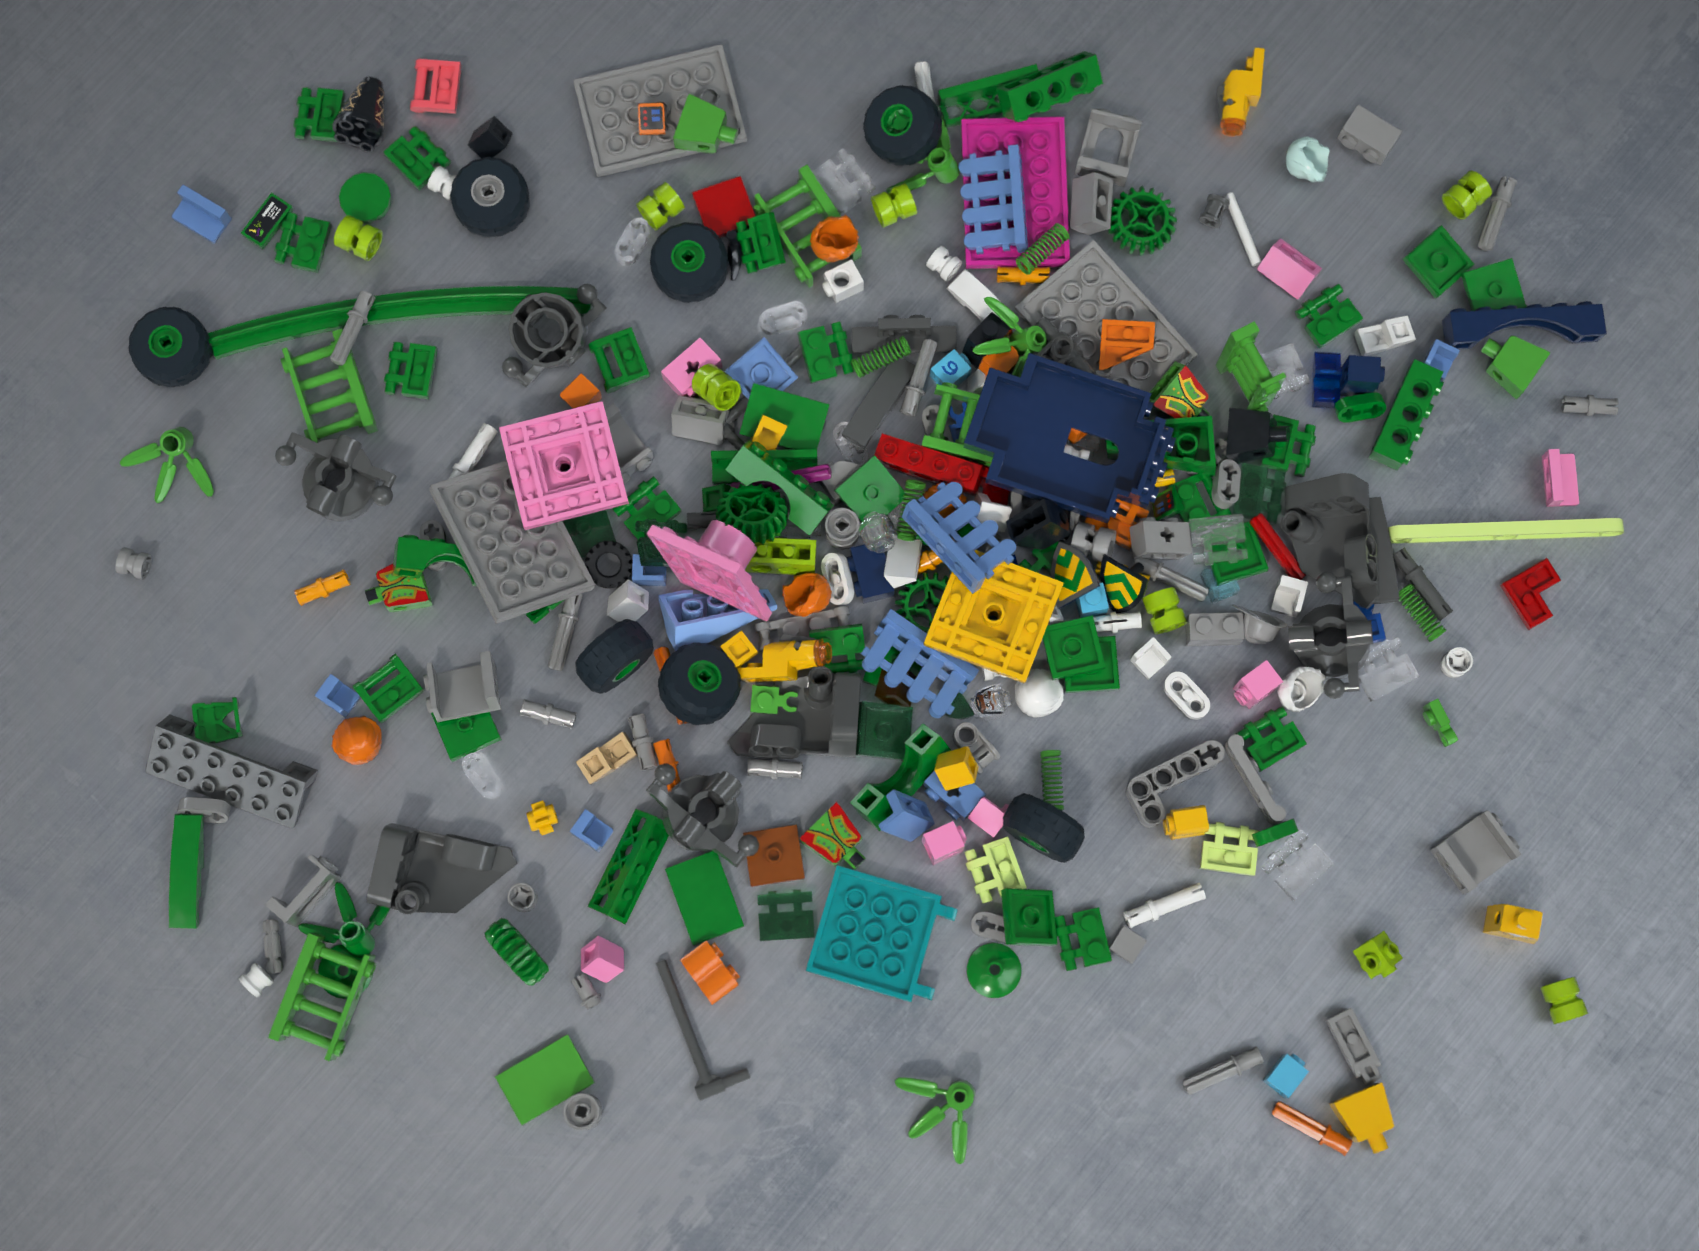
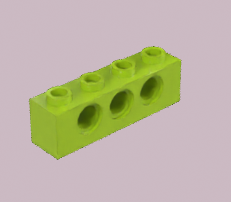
M774 538L773 542L766 540L764 545L756 542L754 546L757 547V551L745 569L749 573L789 575L815 573L816 540Z

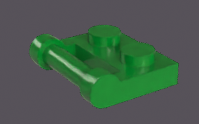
M632 327L594 340L588 344L590 352L595 355L605 381L603 386L606 393L615 392L621 387L650 377ZM610 346L622 376L614 378L604 349Z
M1198 473L1167 487L1168 489L1175 486L1185 508L1178 515L1182 522H1189L1190 535L1233 516L1229 508L1221 509L1213 503V475ZM1203 482L1217 512L1215 515L1210 516L1196 486L1197 484Z
M396 653L389 658L390 661L364 681L361 683L358 681L353 685L355 691L381 724L424 692V689ZM398 669L399 675L374 694L369 695L368 690Z

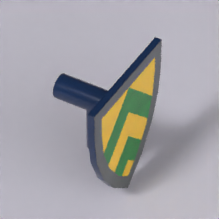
M1059 542L1053 555L1050 578L1064 582L1056 603L1057 609L1100 587L1095 570L1086 556L1075 547Z

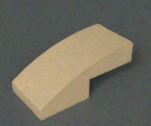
M621 732L603 746L596 747L576 761L589 784H593L638 755L627 734Z

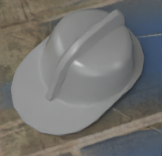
M1232 604L1243 612L1244 638L1248 642L1267 644L1275 639L1281 628L1287 627V623L1277 617Z

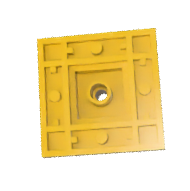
M978 550L974 551L979 557L985 554ZM1004 561L992 570L994 575L990 579L985 578L981 588L972 594L952 572L925 638L924 646L1025 684L1064 582L1013 563L1008 565ZM990 616H996L998 620L992 621L988 618Z

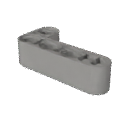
M1216 740L1206 741L1134 777L1128 783L1125 793L1139 822L1148 828L1156 827L1165 817V809L1158 795L1219 764L1225 753L1222 744ZM1208 750L1216 752L1213 758L1208 757L1200 763L1199 758ZM1181 760H1189L1193 764V771H1183L1180 766ZM1157 772L1167 773L1170 779L1169 783H1159L1156 779ZM1136 783L1143 785L1146 790L1145 795L1141 797L1135 795L1132 791V785ZM1149 807L1156 809L1158 819L1155 821L1147 819L1145 809Z

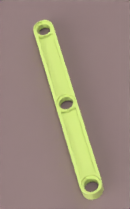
M1621 518L1396 525L1388 527L1391 543L1399 544L1610 537L1624 534V524Z

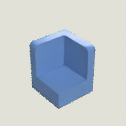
M1436 339L1429 348L1423 363L1443 371L1440 380L1444 381L1460 350Z
M633 554L632 581L638 586H666L667 562L665 559H645L644 554Z
M332 674L329 675L314 695L345 718L361 698L358 693Z
M585 809L570 830V833L597 852H600L612 835L613 829Z

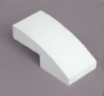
M963 270L946 287L963 307L967 306L981 322L991 312L997 315L985 303L984 298L993 297L998 301L1000 300L967 270Z
M1408 315L1385 320L1379 325L1360 328L1354 332L1361 356L1390 350L1416 340Z

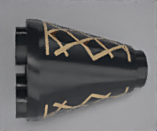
M365 77L333 120L334 138L336 141L359 147L365 152H373L374 148L381 144L384 138L383 83L379 79Z

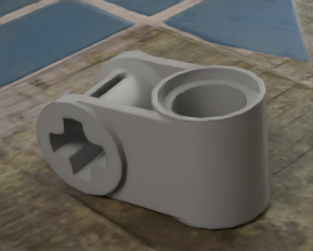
M964 722L955 729L953 733L955 745L958 749L965 746L969 747L979 766V775L983 773V768L993 760L1001 758L998 751L985 739L974 724ZM962 729L969 730L973 735L972 741L962 742L959 738V731ZM987 753V755L984 758L978 760L981 756Z

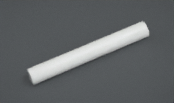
M1228 193L1224 196L1230 202L1228 209L1252 266H1257L1262 261L1234 193Z

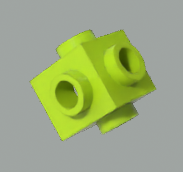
M1382 931L1353 950L1361 968L1367 972L1371 979L1379 974L1383 978L1397 970L1395 964L1403 959L1397 945L1390 940L1385 931Z

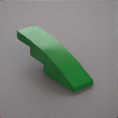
M175 814L169 881V928L196 929L199 926V898L202 896L201 870L204 868L203 814Z

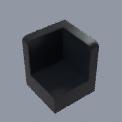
M493 116L473 132L468 146L480 158H493L507 147L513 133Z

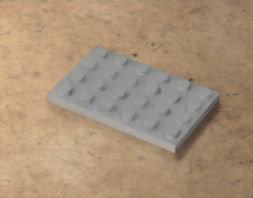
M722 44L573 80L597 177L701 153L677 149L674 146L673 137L688 94L694 95L724 110L727 116L726 126L738 129L735 144L747 141ZM664 103L665 134H639L638 104ZM720 141L718 148L730 146L733 144Z
M1094 240L1015 306V310L1030 327L1035 326L1041 318L1046 317L1059 332L1067 333L1083 351V358L1097 373L1096 375L1149 393L1175 361L1187 366L1198 355ZM1102 319L1155 322L1154 349L1104 371H1099ZM1070 345L1062 348L1061 355L1069 352Z
M507 460L430 485L429 491L496 624L594 589L595 583L563 521L524 530Z

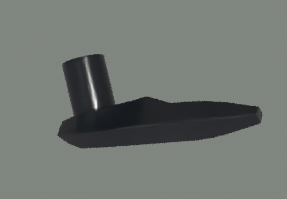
M729 230L726 234L729 241L727 255L731 269V280L734 281L739 273L742 262V247L740 241H737L736 231Z

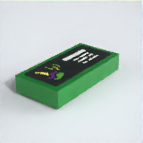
M271 193L242 230V236L264 250L281 227L282 222L286 221L288 212L292 213L294 208Z

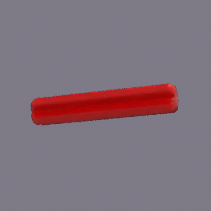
M1262 513L1254 516L1250 520L1251 526L1289 577L1302 580L1306 574L1301 571L1299 563Z

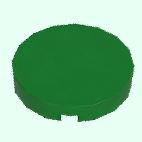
M364 172L355 174L346 180L341 187L339 201L346 216L350 215L362 221L363 224H370L372 221L385 217L390 209L392 197L388 185L382 178L375 174Z

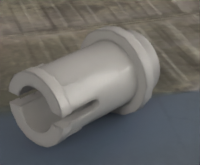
M583 973L577 979L571 980V983L583 1001L581 1005L585 1006L588 1010L602 1001L599 998L601 994H597L587 976L588 974Z

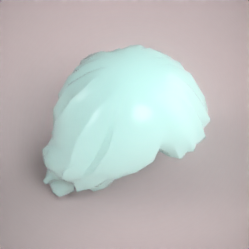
M1308 136L1299 138L1288 147L1286 154L1287 169L1291 175L1297 178L1308 179L1311 182H1323L1326 177L1325 173L1328 171L1327 162L1330 150L1328 147L1322 146L1315 138Z

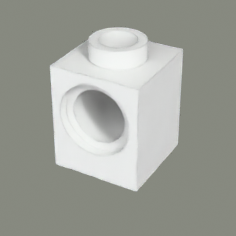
M851 259L825 272L822 287L827 297L832 296L835 303H838L863 291L864 281ZM838 279H845L848 281V284L840 287L835 282Z

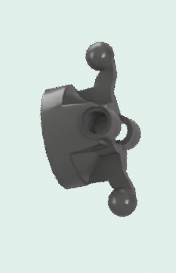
M583 284L577 290L578 300L583 304H591L593 306L584 316H581L574 304L564 297L547 292L534 295L529 294L515 307L508 329L511 344L518 355L530 364H533V366L525 374L522 371V362L516 357H508L502 364V370L506 376L516 377L527 387L545 368L551 369L565 365L570 367L585 353L583 348L588 332L587 327L607 309L597 298V290L593 285ZM545 314L547 318L557 321L560 325L561 333H564L563 337L553 347L550 342H545L541 339L538 329L532 327Z
M292 432L286 445L276 450V461L282 466L292 465L296 461L295 446L310 452L314 456L304 471L302 479L303 492L307 499L306 507L326 519L340 522L352 520L365 513L373 502L378 506H386L393 499L391 488L397 476L372 466L365 452L361 449L362 444L348 436L340 435L338 439L335 438L316 443ZM345 468V479L336 487L337 491L334 492L328 489L325 479L329 473L336 469ZM378 481H382L383 485L379 486Z
M1324 572L1316 579L1317 588L1323 593H1330L1337 586H1342L1343 605L1328 604L1314 608L1302 618L1300 623L1288 626L1290 650H1294L1304 667H1313L1314 669L1321 670V673L1326 676L1327 680L1323 688L1324 693L1331 699H1337L1344 692L1360 691L1359 669L1363 667L1370 653V645L1373 644L1372 623L1354 605L1351 576L1336 577L1332 573ZM1336 627L1341 631L1346 630L1348 643L1342 644L1340 642L1335 646H1326L1320 643L1317 646L1315 637L1318 632L1321 633L1325 628ZM1348 677L1349 683H1344L1340 679Z
M661 764L656 768L655 780L646 789V792L662 807V820L665 831L674 843L689 851L704 852L713 850L735 867H738L746 856H753L758 852L759 841L753 835H744L740 838L737 853L724 844L732 836L738 825L739 807L736 798L741 793L740 788L742 784L733 775L726 771L710 776L695 775L681 780L666 794L661 789V786L674 782L676 778L675 769L669 764ZM708 798L716 807V815L713 821L703 825L692 817L691 814L695 813L698 801Z

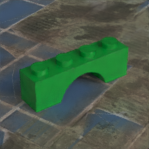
M749 440L741 447L725 470L745 486L757 481H769L778 485L789 499V520L810 536L834 506L830 502L829 497L823 492L815 491L811 488L809 482L803 476L795 475L788 470V466L784 461L779 458L774 459L767 453L766 448L762 444Z
M415 535L398 537L394 550L393 576L419 579L423 571L430 565L438 562H450L461 567L468 574L472 586H477L456 544L446 543L445 540L439 538L421 540Z
M922 723L905 742V756L896 773L882 783H867L852 799L850 804L863 819L881 831L879 824L893 814L886 795L892 790H897L912 797L924 784V781L933 773L938 755L951 751V749L940 735Z

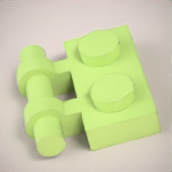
M1221 822L1209 824V831L1205 832V834L1214 835V841L1202 842L1199 869L1255 876L1258 848L1247 847L1248 840H1253L1251 834L1259 832V830L1249 829V826L1240 825L1239 828L1225 826V823ZM1223 838H1238V845L1224 844Z
M1008 836L982 845L985 853L983 857L978 858L975 849L964 852L967 863H965L967 870L971 871L976 884L974 886L975 892L980 895L983 904L993 900L989 891L991 889L997 888L1001 898V890L1005 888H1027ZM989 865L994 879L986 881L981 867Z

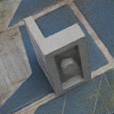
M678 395L671 413L672 435L722 445L724 442V426L729 415V409L720 411L705 400Z

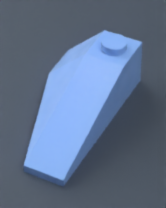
M760 589L759 593L767 600L766 604L771 612L776 610L777 604L769 590ZM681 590L659 595L666 633L675 651L683 645L692 643L707 644L758 619L707 594H693V590Z

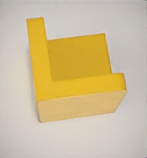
M762 414L751 441L759 442L766 450H776L787 425Z
M742 630L720 646V649L733 661L737 669L741 668L744 663L758 654V651Z
M965 746L939 754L934 771L944 789L948 791L975 783L979 766L969 747Z

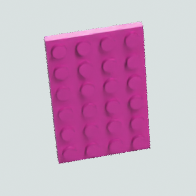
M1032 117L1022 122H1014V120L1008 118L961 119L962 160L970 159L969 154L975 153L977 158L996 156V151L1002 150L1003 155L1009 154L1008 146L1019 145L1022 158L1028 248L1051 229L1055 223L1064 226L1069 233L1064 117ZM1004 172L1005 179H1010V172ZM997 173L978 175V182L998 180ZM963 176V185L971 183V176ZM1012 196L1006 197L1007 204L1012 203ZM999 198L980 200V207L1000 205ZM964 200V210L973 208V201ZM1008 221V228H1014V221ZM1001 222L981 224L982 231L1001 229ZM964 223L965 236L968 233L975 232L974 225L969 226ZM1054 233L1055 237L1062 242L1058 235ZM1050 236V237L1052 238V240H1053L1057 245H1059L1058 242H1057L1052 236ZM1047 239L1048 242L1055 248L1054 244L1049 239ZM1069 239L1064 241V244H1061L1060 247H1057V250H1054L1051 256H1047V259H1044V262H1041V265H1038V267H1062L1070 260ZM1044 242L1047 248L1052 251L1050 246ZM1016 245L1010 246V251H1003V247L983 249L984 254H977L976 250H969L965 246L966 269L997 268V266L1018 267L1016 259L1022 253H1018ZM1041 245V247L1043 248V250H1044L1047 254H1049L1048 251ZM1037 248V249L1039 250V252H1040L1044 257H1046V256L1044 255V253H1043L1039 248ZM1034 251L1035 254L1042 260L1040 255L1036 251ZM1031 254V256L1034 258V260L1039 263V261L1036 259V257ZM1028 257L1029 261L1034 266H1036L1035 263Z

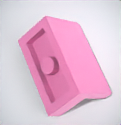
M1280 238L1271 247L1257 270L1293 297L1299 299L1310 283L1318 276L1322 268Z
M1548 449L1542 455L1546 507L1577 506L1579 504L1575 455L1560 454L1559 449Z

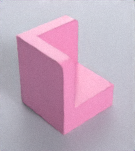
M983 797L968 819L992 837H995L1003 827V816L1009 805L1005 804L1001 809L989 799Z
M597 936L581 949V971L604 983L609 982L624 971V949Z

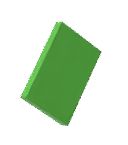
M568 1034L495 1076L522 1126L595 1083Z

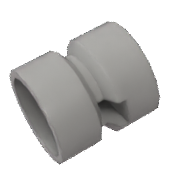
M837 508L829 513L825 521L826 540L832 547L845 550L856 544L860 532L857 515L847 508Z
M1080 521L1075 528L1071 546L1082 552L1086 558L1090 555L1094 561L1102 563L1104 554L1112 557L1116 542V530L1100 527L1096 530L1093 524Z
M578 1093L566 1101L563 1115L570 1127L576 1130H589L600 1123L603 1117V1107L597 1097L591 1094Z

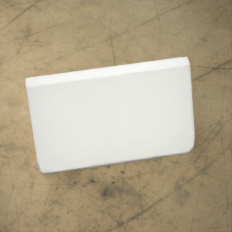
M897 538L895 542H889L884 577L893 588L917 581L923 543L921 540L905 541Z

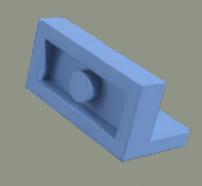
M182 185L177 192L182 201L172 214V218L210 242L216 243L232 218L224 208L187 186Z
M892 790L886 795L893 814L879 824L881 831L912 842L935 824L925 802L897 790Z

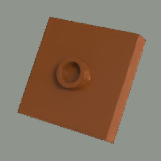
M797 825L743 833V836L753 835L759 841L758 852L753 856H747L751 887L805 879Z

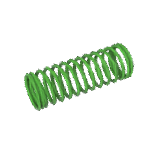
M1055 223L1051 229L1016 259L1019 269L1027 275L1032 273L1034 268H1037L1038 265H1041V262H1044V259H1047V256H1051V253H1054L1057 247H1060L1061 244H1064V241L1070 238L1066 228L1059 223ZM1054 233L1058 235L1062 242L1055 237ZM1050 236H1052L1058 242L1059 245H1057ZM1047 239H1049L1054 244L1055 248L1048 242ZM1044 242L1050 246L1052 251L1047 248ZM1041 245L1048 251L1049 254H1047V253L1043 250V248L1041 247ZM1037 248H1039L1046 257H1044ZM1034 251H1036L1040 255L1042 260L1035 254ZM1031 254L1036 257V259L1039 261V263L1034 260V258L1031 256ZM1028 257L1035 263L1036 266H1034L1029 261ZM1021 262L1027 267L1028 271L1022 266Z
M899 337L905 353L902 351L898 340L895 339L901 356L894 342L891 341L897 358L893 354L889 343H887L893 360L889 356L885 345H883V349L888 357V361L881 347H878L884 363L880 359L877 350L874 349L880 366L873 352L870 351L876 368L872 364L869 354L866 353L872 370L868 366L865 356L862 355L868 372L865 370L860 357H857L858 361L855 358L852 359L851 362L858 377L861 378L865 376V373L873 372L874 369L878 370V367L882 368V365L886 366V363L890 364V362L895 360L898 361L899 357L903 358V355L905 357L909 354L911 355V349L905 337Z
M911 479L906 480L905 488L922 492L904 490L905 493L923 496L922 494L925 493L923 489L926 488L924 482ZM904 494V495H903V497L910 498V499H919V498H921V497H916V496L908 495V494ZM902 499V501L906 503H909L911 501L909 499ZM902 517L898 518L901 521H905ZM897 522L899 525L910 527L906 522ZM897 526V529L903 530L897 531L898 539L905 541L915 540L917 533L913 529ZM904 531H912L914 532V534H910Z
M1409 584L1398 592L1399 597H1401L1399 602L1403 601L1401 605H1406L1404 609H1409L1407 613L1413 612L1410 617H1414L1413 621L1418 620L1416 625L1421 624L1419 626L1420 629L1425 627L1422 629V632H1426L1424 636L1430 635L1427 640L1432 642L1446 632L1447 629L1443 628V625L1434 629L1441 622L1438 621L1433 624L1438 619L1437 617L1429 621L1435 614L1425 618L1432 612V610H1429L1422 614L1429 606L1418 611L1426 602L1417 606L1423 601V598L1413 603L1420 595L1409 600L1417 593V591H1414L1406 596L1414 589L1413 585Z
M1060 750L1040 752V758L1043 759L1041 761L1043 764L1041 766L1043 769L1041 777L1044 778L1042 780L1044 783L1042 785L1044 788L1042 796L1045 797L1043 800L1049 804L1064 802L1062 800L1046 801L1047 799H1058L1064 796H1045L1063 793V791H1045L1063 788V786H1045L1049 784H1062V781H1045L1062 779L1063 777L1061 776L1045 777L1046 775H1059L1062 772H1043L1062 769V767H1044L1062 764L1061 762H1044L1048 760H1061L1062 758L1056 757L1061 755ZM1053 805L1061 811L1065 809L1063 805Z

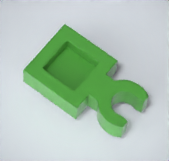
M753 684L750 712L778 714V706L783 707L788 712H795L797 707L789 706L787 698L798 697V693L788 691L782 695L779 694V686Z
M1439 699L1426 704L1423 707L1425 711L1423 712V717L1428 726H1432L1439 733L1444 747L1458 741L1455 732L1449 725L1451 722Z

